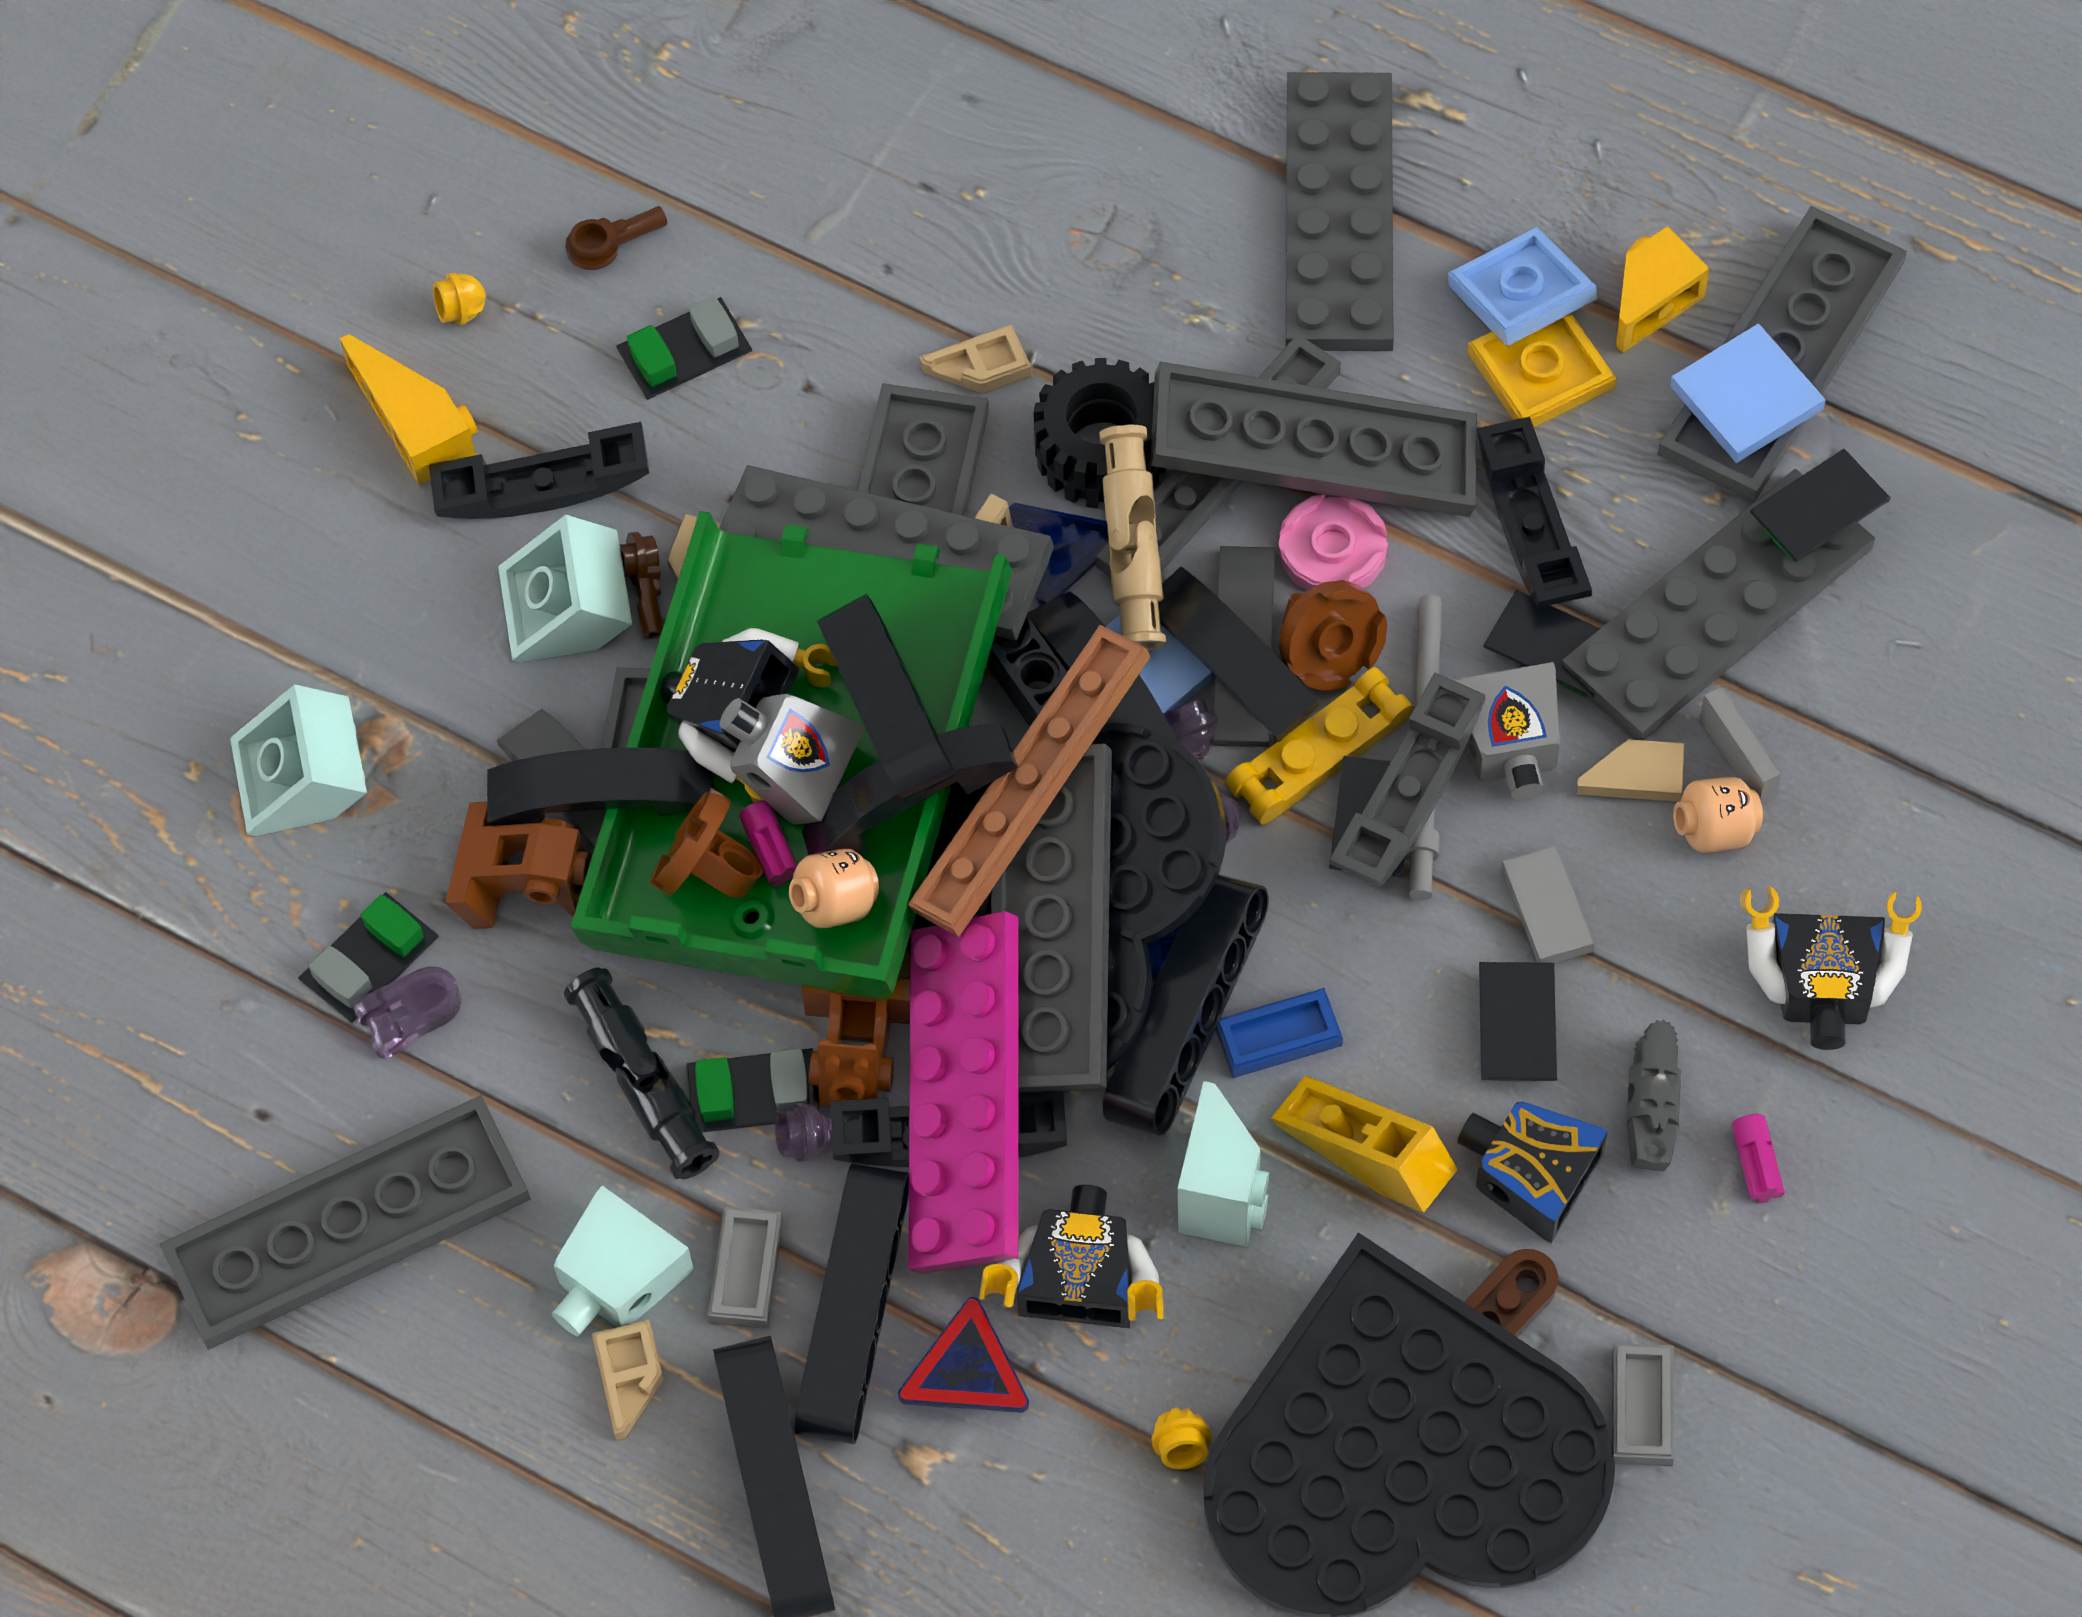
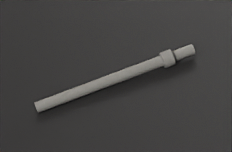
M1427 594L1420 598L1416 704L1434 672L1439 674L1442 599L1433 594ZM1435 808L1405 856L1410 860L1409 896L1415 900H1427L1432 897L1433 861L1439 857V832L1434 829Z

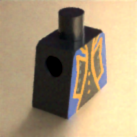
M1517 1102L1502 1127L1473 1112L1465 1122L1457 1143L1483 1156L1477 1172L1476 1187L1479 1191L1541 1238L1552 1243L1602 1158L1608 1131L1599 1126L1526 1102Z

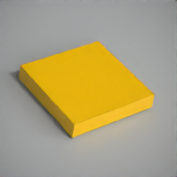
M1572 313L1509 346H1506L1493 332L1468 343V355L1512 420L1530 417L1533 427L1615 389L1617 378Z

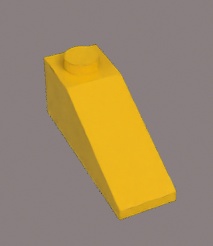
M347 334L339 338L347 367L418 485L431 480L430 464L476 455L471 436L477 434L478 429L472 415L464 404L456 407L444 388L356 337Z
M1306 1075L1271 1117L1276 1126L1378 1194L1422 1213L1427 1210L1458 1170L1433 1126Z

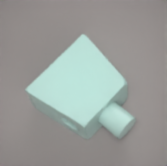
M602 1185L595 1193L555 1260L554 1269L559 1284L569 1293L552 1312V1316L564 1329L575 1336H579L597 1314L616 1327L632 1324L694 1270L689 1248Z

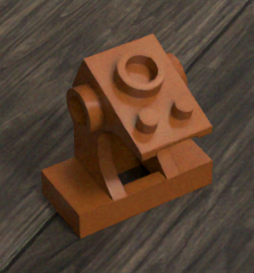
M470 802L445 904L473 929L493 928L500 896L512 891H524V896L537 904L552 905L557 902L574 917L592 859L591 853L584 850L579 829H574L571 824L563 820L548 818L535 824L489 826L487 822V802ZM525 851L522 864L508 865L512 854Z
M897 979L893 996L890 999H875L802 986L801 993L805 1015L829 1018L827 1039L819 1040L818 1051L812 1052L810 1061L809 1083L811 1086H819L820 1106H830V1101L880 1098L881 1091L891 1092L894 1079V1058L886 1057L890 1024H910V980ZM842 1040L872 1042V1044H865V1046L844 1045Z

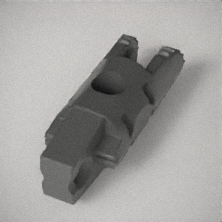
M1664 1019L1651 1023L1644 1031L1645 1035L1641 1036L1635 1044L1634 1051L1636 1053L1634 1054L1633 1065L1629 1068L1626 1124L1631 1166L1663 1172L1671 1164L1679 1128L1681 1071L1677 1067V1033L1674 1030L1675 1027L1671 1026L1670 1022H1665Z

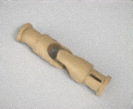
M1141 425L1112 426L1101 430L1099 433L1100 443L1105 445L1108 474L1103 477L1102 481L1109 537L1113 603L1118 605L1120 609L1122 636L1145 647L1147 651H1153L1166 647V635L1161 633L1158 602L1163 599L1155 524L1152 474L1146 471L1144 441L1147 440V428ZM1131 553H1135L1133 559H1131Z

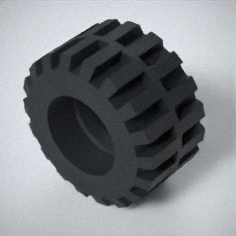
M1095 358V365L1085 366L1082 360L1072 364V372L1067 374L1061 369L1053 375V386L1047 384L1043 386L1039 392L1040 402L1035 403L1033 412L1035 456L1037 457L1038 469L1041 475L1048 478V485L1055 492L1064 489L1065 499L1072 503H1076L1079 498L1086 500V507L1098 508L1099 502H1104L1102 479L1108 475L1105 445L1087 442L1075 434L1091 424L1112 423L1118 426L1141 425L1147 428V440L1144 441L1146 471L1152 474L1154 488L1159 483V473H1165L1167 468L1150 466L1154 382L1149 383V373L1140 367L1132 372L1129 368V362L1119 359L1116 365H1108L1106 358Z

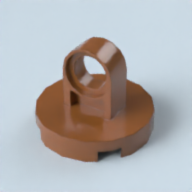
M1345 580L1323 582L1304 594H1291L1280 629L1279 650L1283 663L1308 687L1322 691L1345 688L1352 684L1348 679L1349 677L1355 675L1363 666L1368 670L1371 669L1377 662L1386 643L1387 620L1385 614L1379 610L1376 599L1360 585Z
M710 788L708 793L705 792L676 831L674 835L676 839L668 852V856L662 854L651 875L650 885L671 896L688 875L692 873L730 897L742 898L749 893L763 874V868L754 853L718 830L730 807V799L713 788Z

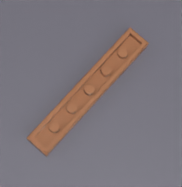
M1099 625L1013 750L1018 768L991 782L908 903L914 913L960 937L1151 656L1145 647Z

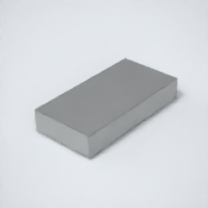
M1719 687L1704 694L1700 723L1737 778L1742 779L1750 789H1754L1758 793L1762 806L1774 801L1781 776L1780 769L1725 689Z
M1557 846L1502 861L1501 870L1536 961L1557 963L1592 953L1594 941Z
M735 1207L723 1208L708 1312L710 1323L768 1328L783 1225L781 1211Z
M1614 1343L1612 1454L1615 1464L1673 1466V1345Z

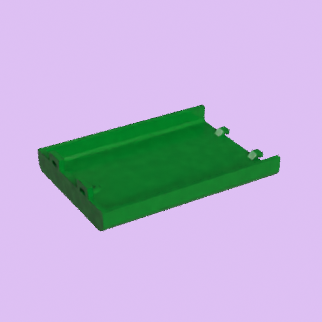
M699 511L626 748H663L688 751L679 738L680 725L667 715L668 704L662 699L661 684L668 673L684 672L694 649L701 643L722 642L749 628H758L799 642L798 648L805 651L815 644L827 645L817 620L866 593L880 614L937 735L969 727L1012 575L1008 559L1004 555L995 554L991 571L937 564L936 559L939 558L940 549L938 546L917 543L913 560L807 545L804 542L809 534L807 527L790 524L785 525L781 541L732 534L720 530L710 512ZM818 663L813 666L830 673L831 684L824 688L811 685L806 679L804 668L798 666L800 670L788 695L803 699L865 726L837 666H831L826 663ZM864 728L836 790L859 772L880 760L866 728ZM714 773V790L731 800L730 807L718 830L746 847L757 857L739 819L740 812L753 804L745 789V785L736 779L731 784ZM952 784L863 832L867 850L860 853V855L870 862L876 871L879 883L878 896L865 918L859 922L831 928H815L806 922L802 915L794 909L789 897V886L793 879L786 880L782 886L773 887L772 883L768 881L764 870L749 893L742 898L730 897L692 873L688 875L671 896L666 895L649 884L650 878L662 854L668 856V852L676 839L674 835L689 813L658 815L655 806L607 809L571 923V929L583 944L604 952L875 999H890L894 993L916 915L908 903L927 876ZM773 809L786 842L798 865L802 859L808 856L802 835V830L807 823L793 825ZM758 912L759 919L755 923H745V917L748 913Z

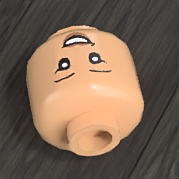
M1729 776L1700 779L1691 782L1685 788L1681 802H1677L1674 806L1673 820L1678 834L1681 836L1685 835L1687 842L1695 851L1712 853L1740 850L1749 845L1754 834L1760 831L1763 821V809L1758 793L1754 789H1750L1740 778Z
M837 849L806 856L798 863L793 880L789 886V897L792 906L802 915L806 922L815 928H831L859 922L869 914L879 892L878 877L874 867L852 849Z

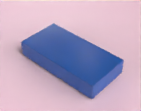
M1325 988L1220 1018L1215 1029L1233 1078L1341 1047L1343 1044V1037Z

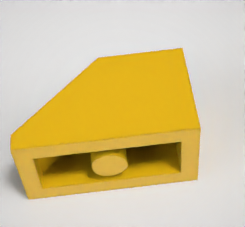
M1668 226L1651 237L1649 235L1642 236L1626 252L1616 337V348L1622 354L1705 298L1710 268Z

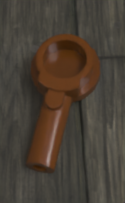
M657 206L627 220L620 219L612 223L606 218L583 220L572 228L566 239L565 248L568 259L575 266L585 270L605 268L618 255L619 245L666 226L667 218L662 208Z
M638 531L629 532L626 544L619 545L624 576L630 577L632 584L637 590L639 599L637 611L643 638H659L663 630V624L657 596L661 595L659 583L661 570L657 544L652 535L641 536Z

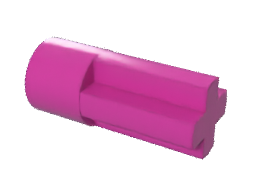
M766 801L756 802L747 806L740 812L739 819L750 843H752L768 881L772 883L773 887L782 886L786 880L793 879L797 864L782 833L773 808Z
M1750 1114L1734 1120L1731 1127L1750 1200L1756 1199V1203H1767L1771 1198L1782 1197L1785 1191L1766 1117L1762 1114Z

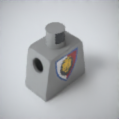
M1554 662L1454 679V681L1485 694L1486 698L1465 747L1477 777L1483 781L1506 778L1510 795L1515 800H1527L1540 795L1544 791L1540 771L1551 770L1557 766L1560 748L1557 683Z
M788 694L764 697L758 703L756 709L737 698L727 706L720 720V727L741 740L730 762L732 772L793 825L822 821L832 795L836 791L865 726L856 721Z

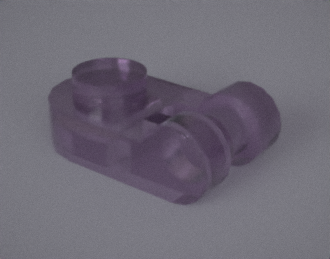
M428 966L367 994L355 1003L353 1011L362 1026H369L373 1034L370 1042L380 1058H388L400 1053L409 1042L447 1024L455 1018L460 1010L462 998L457 981L449 971L441 967ZM403 1005L408 1015L392 1022L389 1014L392 1010Z

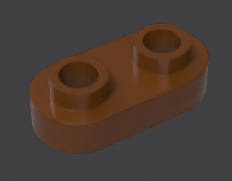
M1517 1250L1508 1255L1466 1299L1465 1303L1518 1337L1554 1298L1558 1284L1556 1266L1546 1254L1538 1250ZM1522 1277H1529L1537 1283L1538 1287L1532 1292H1524L1518 1288L1516 1282Z

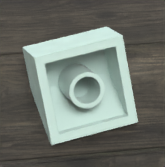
M565 514L498 566L512 661L524 663L598 650L632 625L618 533L615 529Z
M294 684L230 738L247 835L260 836L333 820L367 793L365 775L356 738V727L353 722L348 696Z
M1203 1081L1177 1188L1178 1233L1247 1247L1251 1228L1262 1229L1269 1199V1195L1266 1194L1269 1172L1260 1170L1259 1146L1216 1084Z

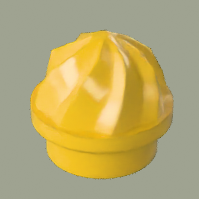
M452 272L447 273L444 280L433 283V298L440 321L442 323L454 321L458 326L465 325L482 312L485 305L486 292L475 277Z
M1175 1407L1161 1414L1156 1421L1151 1437L1154 1452L1161 1456V1461L1165 1466L1172 1469H1188L1201 1464L1208 1456V1446L1212 1440L1209 1425L1200 1414H1194L1189 1407L1184 1409Z

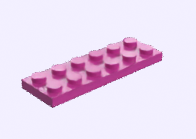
M1006 911L972 918L960 937L938 925L911 930L908 1270L921 1274L1018 1259V916Z

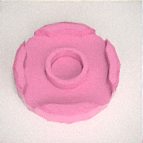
M1326 494L1311 496L1295 505L1282 522L1278 542L1281 565L1294 584L1306 591L1323 582L1345 580L1365 588L1374 582L1385 565L1388 542L1384 521L1372 506L1360 499L1341 496L1340 498H1326Z

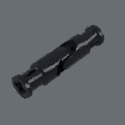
M596 967L585 971L565 988L563 994L566 1001L570 1005L577 1006L588 1024V1037L601 1058L616 1073L617 1082L641 1124L652 1140L661 1143L672 1161L670 1171L674 1178L688 1179L702 1173L717 1160L720 1154L715 1142L707 1141L694 1121L696 1113L688 1098L658 1053L652 1052L649 1048L645 1029L633 1009L628 1005H623L612 988L613 978L609 970ZM660 1079L665 1086V1090L655 1094H648L654 1084Z

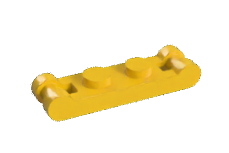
M1371 668L1356 681L1353 687L1291 731L1280 742L1272 745L1251 762H1244L1238 765L1227 776L1224 785L1236 798L1243 796L1251 805L1250 813L1261 825L1268 824L1342 770L1344 756H1361L1404 724L1415 707L1404 694L1396 695L1388 687L1389 679L1379 668ZM1372 702L1380 712L1369 719L1361 709ZM1270 778L1278 787L1275 790H1267L1261 783Z

